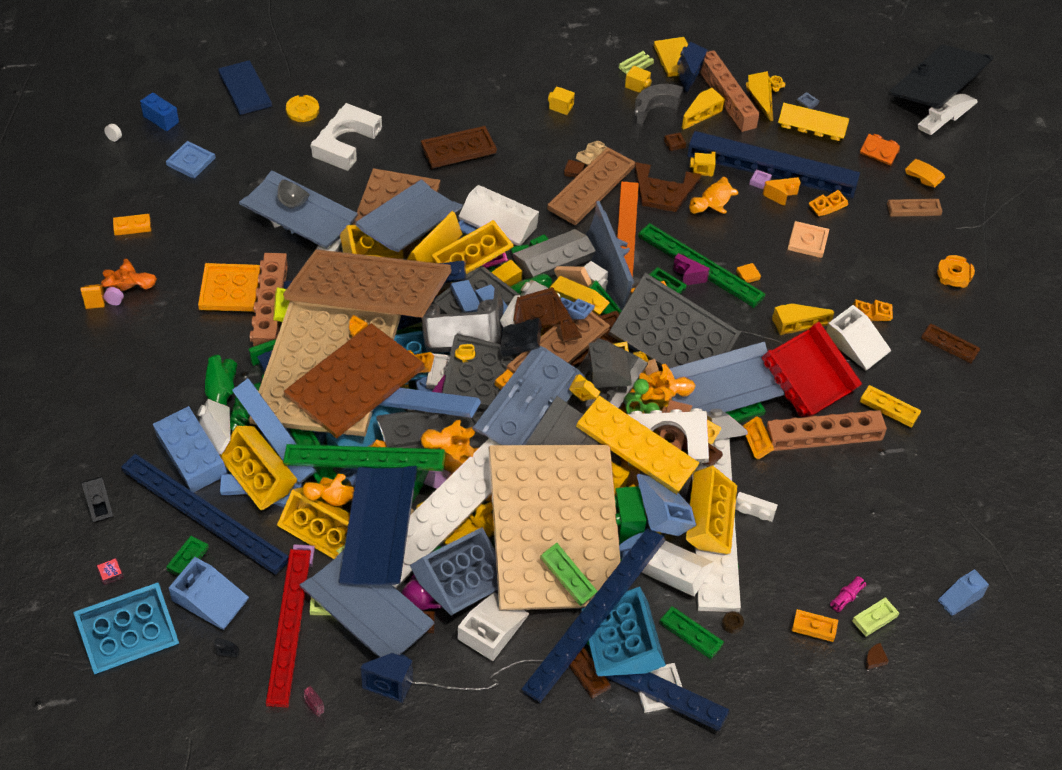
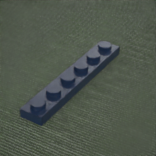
M651 672L605 676L718 731L722 728L729 714L728 708Z

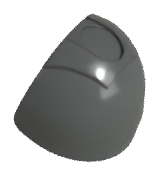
M281 180L277 196L283 205L294 209L303 205L310 194L290 181Z

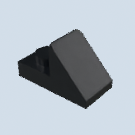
M102 476L81 482L93 522L112 517L113 513Z

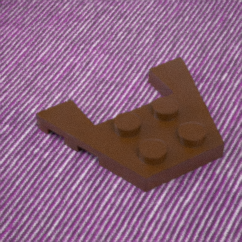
M636 162L635 172L637 174V182L639 183L642 206L677 212L687 199L688 194L694 190L695 185L701 179V174L687 171L683 184L649 178L651 165Z
M553 287L517 297L514 324L539 318L542 323L541 329L561 324L563 340L565 342L582 338L580 331Z

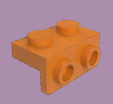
M868 134L860 154L892 166L896 155L900 152V146L895 141L884 140L880 135Z

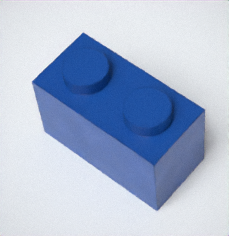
M152 92L140 101L143 116L165 131L170 130L179 123L177 108Z

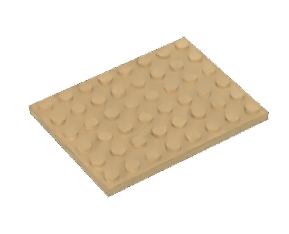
M290 301L261 382L259 393L285 428L328 432L284 395V390L353 338L349 331V321L353 315L367 322L368 325L374 324L393 340L401 315ZM373 410L343 434L365 437ZM250 416V417H249V422H250V424H255V425H257V424L255 423V421L252 419V417Z
M490 445L489 463L499 610L585 608L594 595L580 606L542 561L540 556L555 543H558L597 591L621 562L610 447L608 445Z

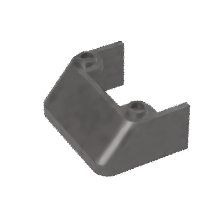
M495 285L494 299L482 301L478 305L477 312L440 314L439 306L431 304L424 316L421 317L426 350L432 353L451 352L454 335L500 344L502 333L500 319L503 316L504 304L499 285Z

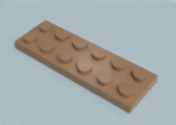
M607 147L547 205V210L576 226L596 206V201H601L635 167V161Z
M592 311L585 319H573L582 338L565 342L563 340L561 324L553 326L541 336L540 346L551 351L569 364L589 348V343L595 342L597 338L604 335L610 328L608 323ZM531 350L522 352L507 365V369L515 373Z

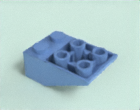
M637 475L651 531L680 536L696 526L692 507L679 493L676 495L650 476Z
M197 557L192 559L169 587L173 602L222 630L227 627L249 599L244 592L214 567Z

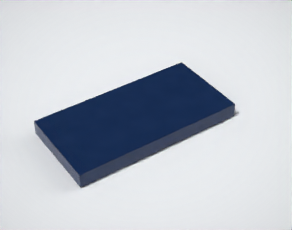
M250 60L218 69L240 115L272 106V102Z

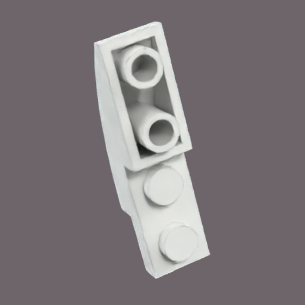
M966 94L954 95L940 109L931 107L929 115L918 124V129L932 135L950 119L953 121L957 120L977 103V99Z

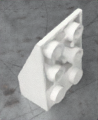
M854 305L828 323L826 332L837 348L865 370H868L891 352V349L868 316Z
M494 592L472 609L458 626V640L494 661L528 617L529 613L525 610H499L498 594Z

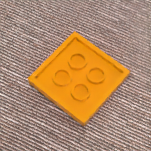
M205 263L198 303L199 310L254 312V302L257 301L256 288L259 287L258 274L261 273L260 265Z

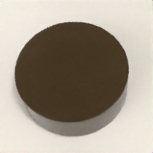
M731 611L724 615L722 627L725 631L735 634L743 628L744 619L741 614Z

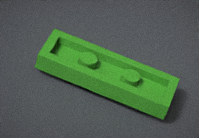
M555 543L540 556L542 561L580 606L598 592L558 543Z

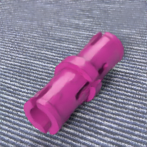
M856 576L830 602V606L836 604L832 609L836 612H841L849 602H853L856 599V595L866 586V582L860 584L864 580Z

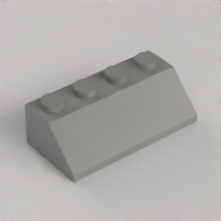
M574 229L513 253L512 256L518 267L522 270L524 278L529 279L542 273L550 277L556 275L554 269L557 266L576 267L591 261L596 251L588 236Z

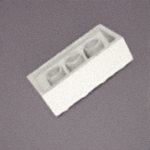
M477 185L469 193L458 219L477 228L494 220L513 244L520 246L537 228L539 211Z

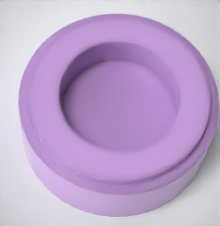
M109 287L106 289L103 297L107 303L119 305L124 295L119 289Z

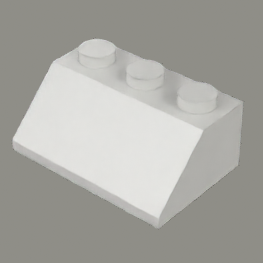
M665 541L641 573L695 596L714 566V562Z

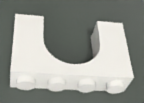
M346 103L338 110L336 116L329 121L326 128L321 130L316 140L312 141V157L348 171L357 161L356 148L336 140V137L346 132H355L374 139L382 129L381 116Z
M675 409L671 410L670 413L654 410L650 411V414H642L641 411H633L627 414L651 431L664 425L679 428L687 438L688 455L699 463L709 462L706 411L691 409L690 412H682V410Z

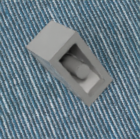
M711 409L710 412H706L707 419L721 427L715 440L748 435V431L730 415L722 411V409Z

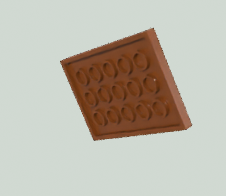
M371 323L285 389L284 395L334 437L338 438L422 371L425 366L416 356Z

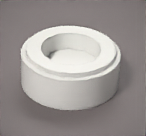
M111 123L105 127L104 132L111 141L115 142L122 137L121 130L117 125Z

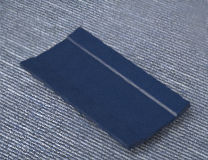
M417 466L404 468L358 467L339 579L340 584H400Z

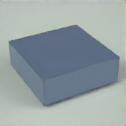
M806 92L796 99L795 104L800 107L813 109L818 105L819 100Z

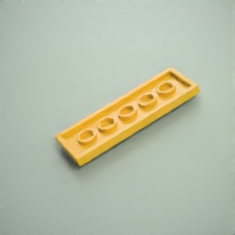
M598 396L577 422V428L602 445H608L611 451L676 495L699 465L698 461L601 396Z

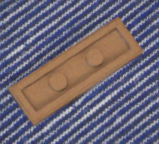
M939 199L888 200L887 202L890 217L940 216L943 212Z

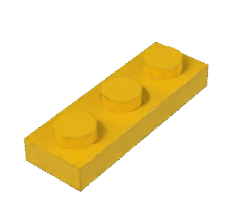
M870 385L860 399L861 403L877 411L881 410V413L911 428L921 413V410Z

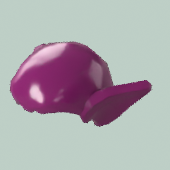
M414 574L410 582L401 591L421 611L442 607L419 584Z

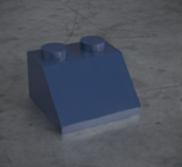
M689 42L687 47H683L677 63L679 65L677 73L686 92H689L699 74L708 51L692 42Z
M390 653L362 664V688L403 703L413 682L412 660L403 654Z

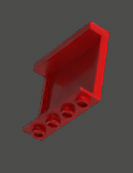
M817 322L805 332L772 351L770 349L761 357L765 367L770 370L776 383L781 386L786 398L791 401L797 414L802 418L815 415L862 385L820 322Z

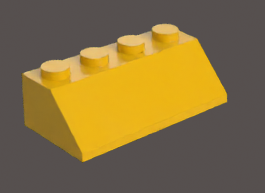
M783 103L778 123L783 128L791 129L792 126L798 128L797 131L807 133V131H813V135L823 137L825 134L829 135L832 140L840 141V138L844 139L849 118Z
M451 211L410 253L407 260L433 263L432 254L459 240L462 236V231L456 214Z
M492 220L432 254L433 263L465 261L466 274L513 248L514 245L497 223Z
M237 426L231 434L230 441L222 455L219 454L224 465L260 510H264L288 495L298 480L254 426Z
M713 465L696 471L693 474L690 506L692 507L696 526L687 531L686 540L698 550L730 554L737 485Z
M303 487L292 489L277 526L335 559L339 555L336 550L346 542L350 513L338 506L328 504L321 497L312 501L308 500L303 494Z

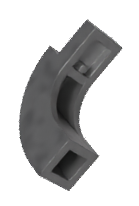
M657 84L641 91L636 98L635 104L636 123L643 125L648 112L656 107H668L677 110L682 99L683 87L673 84Z

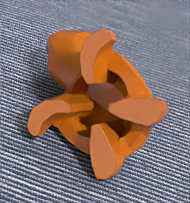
M124 259L123 265L115 272L113 270H104L102 273L105 277L101 282L102 286L115 287L120 291L128 290L135 285H139L147 290L153 287L157 280L154 274L146 272L136 273L128 259Z

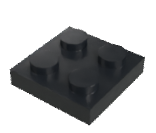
M529 319L525 322L503 327L500 349L502 356L506 357L540 348L542 327L540 319Z

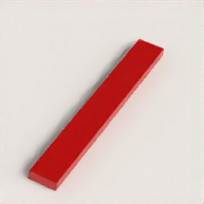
M290 549L266 706L289 708L306 594L299 584L308 579L311 550Z

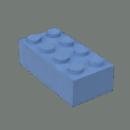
M189 406L153 424L158 439L190 491L194 493L221 479V475H227L223 460Z

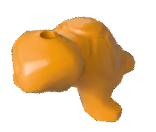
M722 177L719 181L708 187L703 192L702 197L691 199L689 205L690 212L694 214L703 213L710 206L717 212L725 214L727 211L724 210L723 206L729 201L731 196L738 195V190L732 188L726 177Z
M662 364L663 371H657L650 375L644 373L639 375L640 379H645L649 383L648 392L641 395L644 401L649 399L670 401L672 397H675L676 393L686 397L694 391L696 386L692 380L686 377L675 379L666 364Z
M456 420L441 432L433 429L426 430L421 435L420 440L425 449H444L447 455H451L455 460H460V457L463 455L473 457L474 449L469 445V440L474 436L475 430L472 429L473 427L463 428L460 426L461 421Z
M337 474L333 480L323 477L319 484L306 482L302 489L304 496L308 500L312 501L321 497L330 505L342 506L353 499L354 487L342 485L341 481L345 480L346 476Z

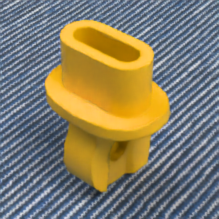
M472 344L460 345L455 351V356L462 360V362H468V360L475 357L474 346Z

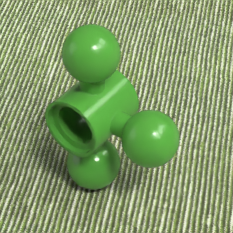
M645 379L636 380L633 385L635 392L628 393L624 398L626 414H630L633 411H644L645 414H650V411L660 410L656 403L643 404L641 395L648 392L649 383ZM631 402H638L634 407L629 406Z

